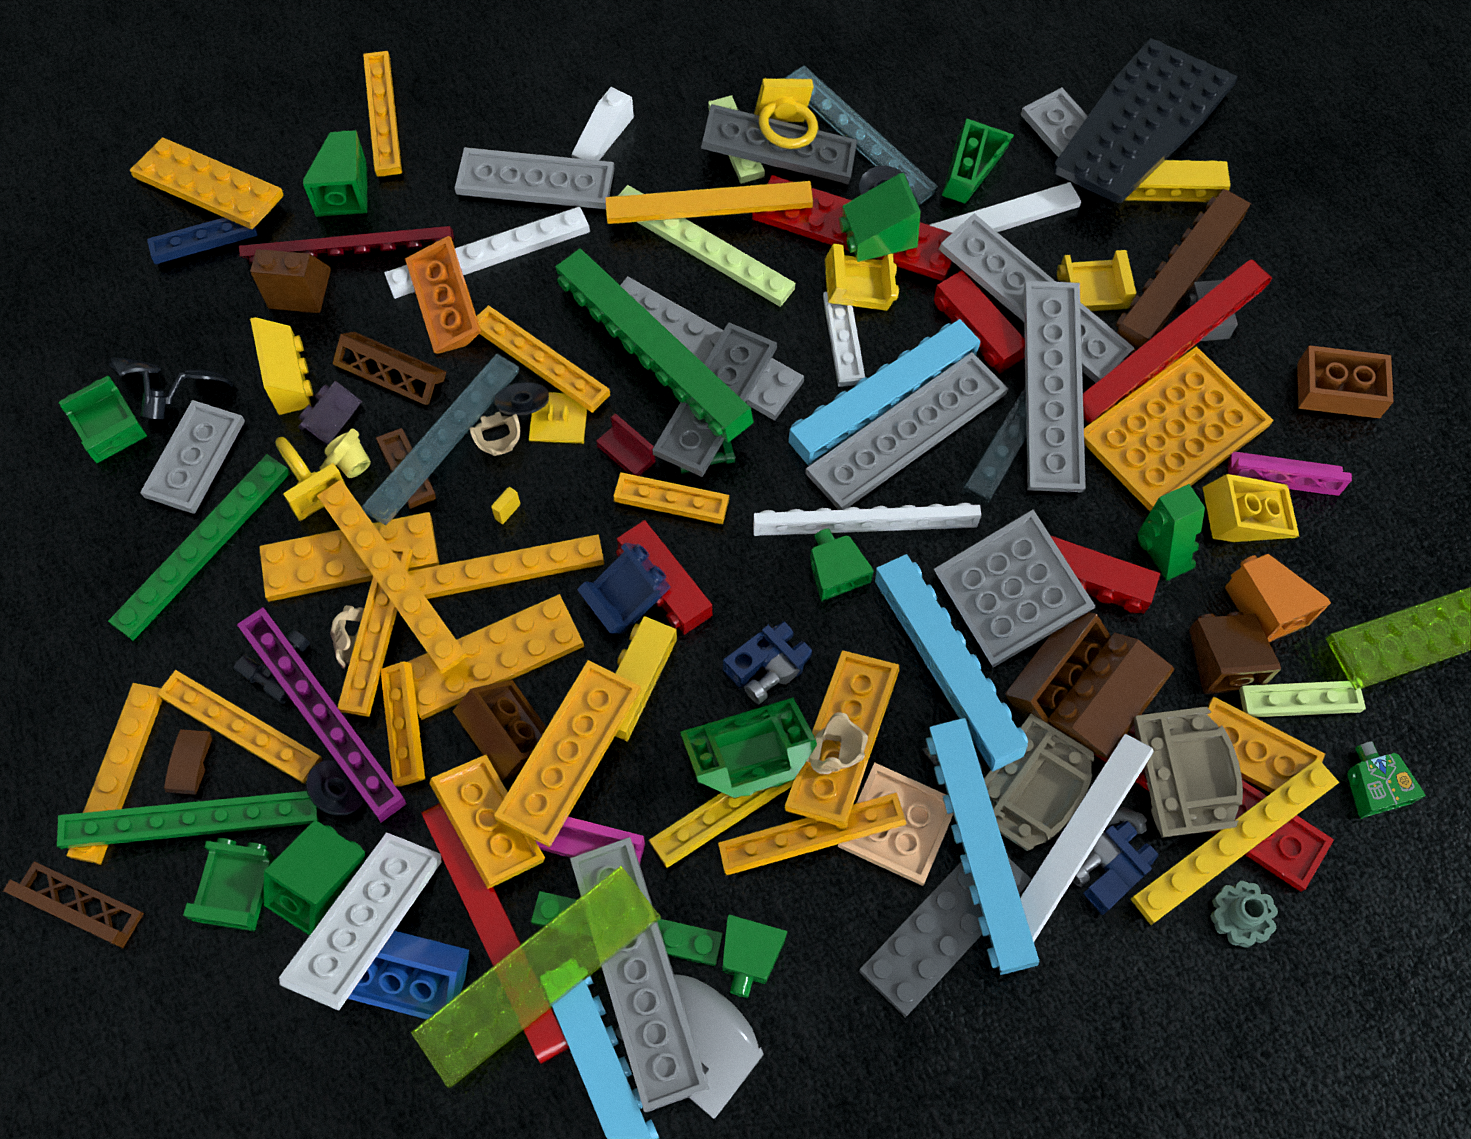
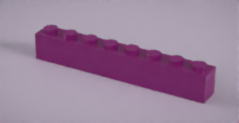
M261 608L237 625L379 821L383 822L405 806L406 802L401 793L266 610Z

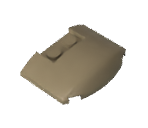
M1207 707L1137 715L1134 717L1135 739L1152 747L1154 751L1144 766V772L1153 806L1151 812L1162 838L1230 829L1237 826L1238 820H1234L1238 806L1242 805L1243 799L1242 776L1238 758L1223 726L1218 727L1207 715L1211 713Z
M1033 714L1029 715L1021 727L1028 739V746L1024 757L993 772L990 770L984 779L1000 834L1026 851L1051 839L1068 824L1087 794L1092 778L1091 761H1094V752Z

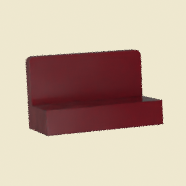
M614 414L611 417L612 427L596 441L597 446L628 474L641 476L655 463V455H653L652 450L654 447L617 414Z

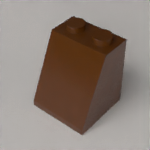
M256 249L250 272L268 309L320 313L331 271L330 267L311 254Z
M1233 612L1220 617H1215L1214 614H1205L1198 617L1189 629L1204 694L1236 692L1242 686L1266 685L1281 670L1280 663L1255 614L1244 615L1243 612Z

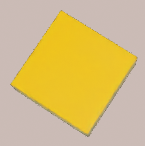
M509 487L492 505L491 508L495 520L502 525L521 505L518 493Z

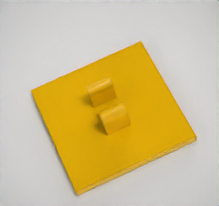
M549 392V401L546 406L532 413L529 441L584 444L587 409L565 393Z

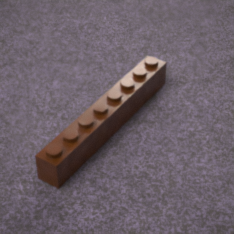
M1223 189L1218 197L1213 195L1205 207L1206 213H1199L1193 223V226H1195L1193 230L1188 228L1180 240L1182 244L1180 246L1176 244L1169 253L1168 258L1170 260L1167 263L1163 261L1155 272L1157 277L1155 279L1150 278L1142 289L1144 294L1142 296L1137 295L1129 306L1131 311L1128 314L1124 312L1115 325L1119 328L1117 334L1132 345L1135 350H1138L1157 335L1190 291L1194 282L1199 279L1243 220L1251 203L1226 189Z

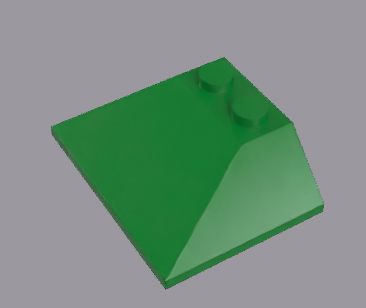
M794 698L680 732L698 782L733 798L749 796L756 791L769 787H778L785 782L794 780L817 746L816 739Z

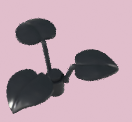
M111 358V362H109V366L119 376L129 372H138L143 376L144 393L141 416L146 418L164 419L165 405L171 404L172 397L183 379H212L223 381L231 387L234 385L228 378L213 371L185 369L184 372L178 374L168 395L164 396V390L150 388L149 373H158V371H161L160 366L129 358Z

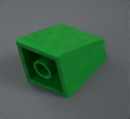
M356 130L330 132L303 179L304 188L316 217L367 213V162Z
M901 173L842 206V217L839 218L840 229L842 233L847 234L848 250L850 253L854 252L857 262L918 247L921 211L905 174Z
M314 820L264 870V906L306 934L311 935L364 864L365 851L356 842H349L338 835L332 827L324 826Z

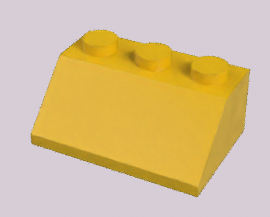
M251 318L263 385L279 415L310 408L309 397L313 396V390L310 381L305 380L304 374L309 372L305 358L300 357V352L304 351L300 336H295L288 325L260 318Z

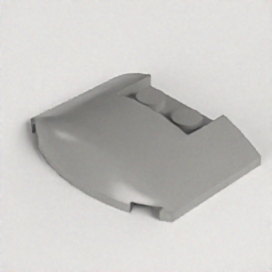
M674 974L709 1086V1090L688 1098L715 1119L761 1059L763 1052L761 1047H758L750 1024L726 997L697 979ZM618 1027L614 1033L623 1041L620 1027Z

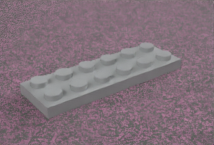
M464 148L455 191L457 195L606 209L605 197L610 196L614 162Z

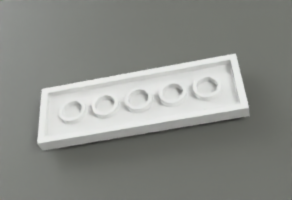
M386 833L280 975V985L340 1010L441 864V854Z

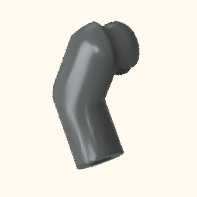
M1120 807L1105 828L1107 829L1112 825L1115 826L1128 821L1138 834H1142L1147 829L1145 824L1147 819L1140 812Z

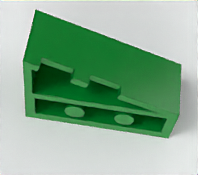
M966 119L956 140L942 196L966 204L1002 157L1014 135Z
M1189 484L1159 497L1137 533L1140 546L1147 550L1166 581L1192 570L1196 566V561L1192 560L1193 552L1198 551L1199 548L1195 538L1196 534L1201 533L1205 507Z

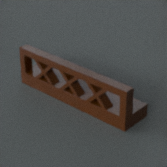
M356 332L340 334L333 360V365L424 405L430 403L435 384L444 382L446 371ZM346 348L353 351L356 362L350 364L343 361ZM369 359L375 360L380 372L376 374L370 373L365 361ZM393 369L398 370L404 382L400 384L393 383L388 372ZM419 379L426 382L423 395L416 393L411 383L412 381Z
M35 861L20 884L10 879L3 890L121 948H124L144 914ZM42 872L47 875L49 887L36 892L30 889V886L38 873ZM55 879L61 881L62 883L56 884ZM69 886L73 887L76 900L61 904L57 891ZM81 891L84 892V893H86V894H88V895L85 896V897H82ZM51 893L52 899L46 897L45 895ZM99 899L103 912L91 917L86 916L84 903ZM108 904H110V905H112V906H114V907H116V908H113V909H110V910H109ZM78 906V911L72 908ZM124 911L131 914V917L122 932L113 928L111 916ZM104 919L105 924L99 922L98 920Z

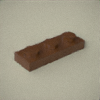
M400 428L376 437L377 445L409 509L436 499L435 492L403 429Z

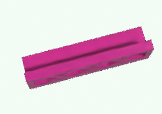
M1233 452L1228 457V474L1286 484L1289 489L1339 496L1352 481L1351 473L1343 472L1342 466Z
M567 817L550 847L536 841L540 850L573 858L630 837L639 865L645 848L644 836L571 817Z

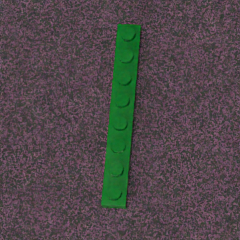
M266 454L108 622L134 641L289 476L290 471L288 468Z
M307 791L58 815L57 847L65 849L311 824L314 820L319 822L318 807L310 800Z

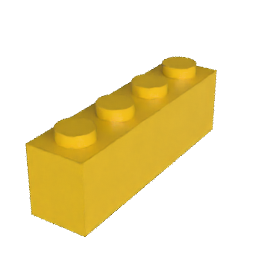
M1165 160L1125 200L1209 202L1213 195L1218 197L1223 189L1229 190L1230 188L1227 162Z
M645 616L640 625L635 624L630 635L632 642L628 650H622L617 661L619 668L616 674L641 686L640 694L615 735L627 742L677 641L676 629Z

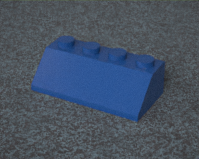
M394 931L347 999L450 1025L466 977L469 950Z

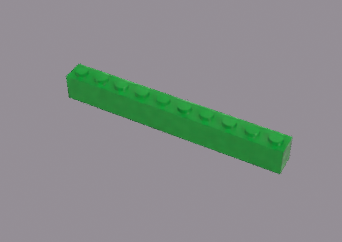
M582 249L577 250L555 266L559 275L557 281L561 288L566 292L570 291L581 307L586 306L595 321H602L609 334L613 338L618 337L630 354L634 352L645 369L649 370L651 368L663 386L668 385L672 388L675 397L681 403L686 402L696 418L699 420L703 418L715 436L719 437L721 435L729 443L754 423L751 407Z

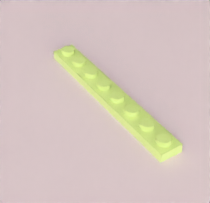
M627 185L618 196L640 195L642 193ZM685 218L638 222L780 307L795 290V283Z

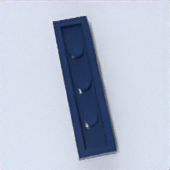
M224 217L148 238L147 241L151 258L154 264H158L258 235L256 227L249 229Z

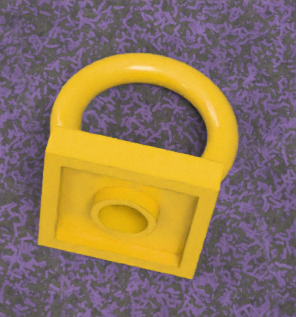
M763 79L754 115L759 116V127L762 134L774 145L786 149H798L807 146L816 137L818 132L817 119L808 108L814 87L812 79ZM769 118L783 122H804L805 119L808 124V130L802 137L785 138L771 129Z
M278 437L275 444L299 480L296 486L283 494L293 513L301 521L324 507L317 495L339 480L343 481L334 463L319 472L311 473L290 442L284 437Z

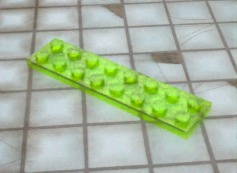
M621 865L413 1030L411 1034L446 1086L451 1088L660 920L661 917Z

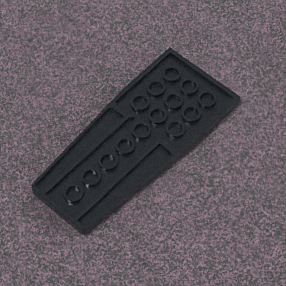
M1150 38L1120 71L1056 160L1054 173L1115 203L1123 202L1203 124L1235 85L1238 76L1208 64L1204 60L1192 57L1181 50L1167 46L1161 41Z

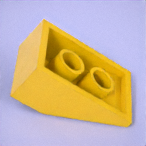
M1226 474L1203 487L1213 539L1240 542L1288 539L1299 536L1288 485Z

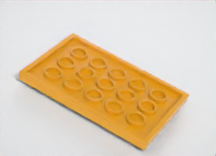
M1195 347L1084 428V445L1151 512L1159 497L1187 484L1192 486L1230 457L1233 452L1238 451L1268 428L1274 420L1200 349Z

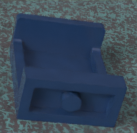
M624 543L621 546L624 552L594 583L584 582L577 589L610 633L624 634L671 588L665 580L666 574L658 566L652 564L648 559V551L640 544Z

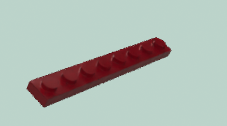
M446 226L239 246L240 257L249 260V263H253L256 249L306 253L316 258L318 257L317 253L327 252L328 256L344 255V251L354 250L355 254L369 253L370 248H380V251L396 250V246L406 245L407 249L421 248L423 243L434 244L447 236H450L452 241H454V234L452 228Z

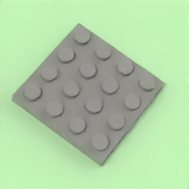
M1031 510L934 569L993 667L1095 608L1091 598L1034 510Z

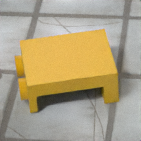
M832 245L825 258L828 303L887 311L893 301L897 300L899 287L895 283L897 266L893 262V253L885 255L883 260L868 259L857 262L856 257L844 255L843 245Z
M1118 250L1115 252L1112 260L1072 263L1070 255H1064L1061 265L1057 267V278L1059 281L1080 283V302L1090 311L1129 309L1136 296L1126 250Z

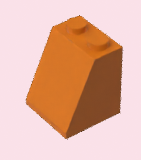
M1269 554L1259 558L1254 555L1243 560L1240 563V569L1231 574L1232 579L1225 586L1239 612H1243L1244 615H1256L1269 642L1310 625L1331 604L1326 596Z

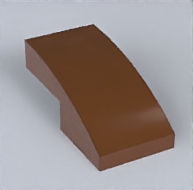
M179 731L167 770L165 792L196 795L205 773L203 761L212 742L210 732Z

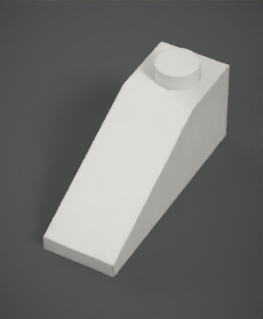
M610 87L597 103L572 152V158L596 161L601 159L634 118L631 96Z

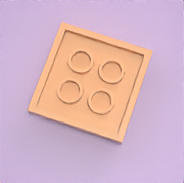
M874 763L857 803L897 792L907 825L840 843L838 847L923 886L953 816V813L947 814L943 796L946 794Z

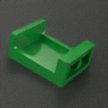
M109 376L96 380L91 385L59 401L60 407L66 413L83 441L81 443L96 463L147 436Z
M218 838L217 842L206 841L204 848L209 851L196 899L194 904L187 903L183 916L193 922L255 931L264 899V870L274 861L275 857L266 850V846L258 843H248L247 847L237 846V842L225 838Z

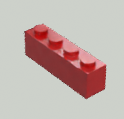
M962 270L937 285L934 296L937 308L946 313L951 319L952 324L960 319L980 340L978 350L984 356L989 366L994 367L1000 374L1024 359L1025 339Z
M645 520L617 538L618 550L616 553L618 557L624 552L621 548L624 543L640 544L648 551V559L652 564L658 566L666 574L665 580L671 588L655 605L658 608L662 606L668 613L666 614L667 620L674 629L679 627L685 635L712 616V604Z
M1051 536L1088 595L1096 597L1098 601L1103 603H1114L1122 606L1125 610L1132 613L1144 614L1152 603L1160 573Z

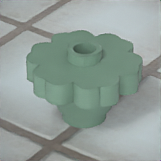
M1240 881L1233 887L1226 885L1219 890L1212 900L1216 910L1211 913V920L1216 931L1220 934H1227L1228 941L1232 945H1240L1246 948L1255 942L1263 943L1276 930V924L1272 918L1277 915L1278 910L1274 905L1272 897L1268 894H1261L1260 887L1257 884Z

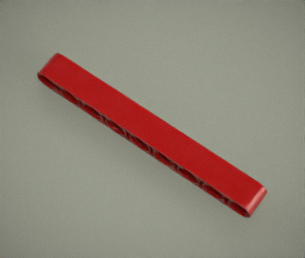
M1252 259L1242 265L1084 392L1083 419L1088 424H1091L1165 370L1259 294L1270 283L1272 277Z
M441 803L421 812L531 1047L541 1064L569 1048L560 1024L494 888L488 889Z

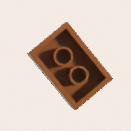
M1308 346L1297 363L1298 409L1381 418L1393 403L1391 355Z

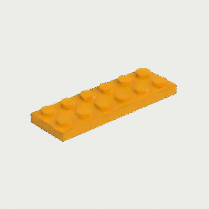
M163 137L130 169L134 178L249 229H253L284 196L282 189Z
M430 512L373 523L387 544L406 546L412 549L413 553L408 571L439 565ZM341 530L260 546L265 597L268 601L372 581L373 574Z
M560 594L457 639V642L468 657L444 674L428 653L408 661L412 664L417 712L421 720L460 703L471 688L514 679L584 647L583 641Z
M842 650L812 733L815 737L820 730L826 727L829 719L835 713H845L851 722L868 735L864 749V759L851 767L840 769L838 772L830 774L816 772L812 768L811 763L806 761L795 777L785 804L786 811L846 827L899 673L898 664ZM828 739L823 740L819 760L824 761L829 757L839 759L841 742Z
M588 660L496 811L495 819L550 847L640 694L641 686Z

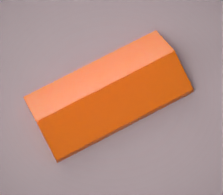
M447 236L405 258L429 338L436 354L464 347L481 333L452 238Z

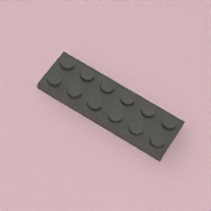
M711 104L701 148L849 184L857 140L818 130L814 140L807 146L798 149H786L774 145L766 139L760 130L758 115ZM769 118L771 129L785 138L802 137L808 130L807 127Z
M728 323L704 364L746 403L775 353L777 343L732 323ZM683 402L679 404L652 449L653 455L703 477L724 438L721 435L719 437L715 436L709 429L708 423L703 418L701 420L696 418L690 406Z
M1008 858L1018 893L1020 894L1032 879ZM962 863L944 879L858 971L905 1018L982 935L978 917L983 916L980 904L974 905L969 890V886L974 885L971 873H964Z

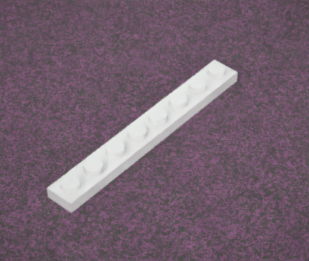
M577 207L455 248L462 273L465 275L590 232L581 208ZM407 265L384 272L394 299L415 292Z
M961 503L956 506L933 504L928 507L905 505L900 508H887L885 506H877L872 509L849 507L844 510L821 508L816 511L805 512L800 509H793L788 512L778 513L765 510L760 513H754L753 528L754 536L814 534L823 529H830L831 533L974 528L978 526L981 509L980 505Z

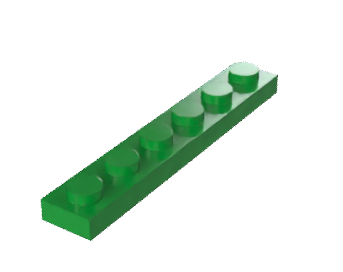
M539 891L531 920L533 925L593 938L583 901ZM656 918L668 956L716 967L723 933Z

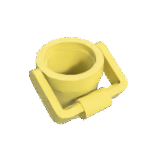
M350 429L349 432L331 441L325 449L327 458L319 469L322 470L334 463L348 478L356 477L370 466L371 461L360 444L359 433L355 429Z

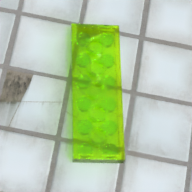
M1471 587L1329 635L1326 640L1354 690L1470 651Z

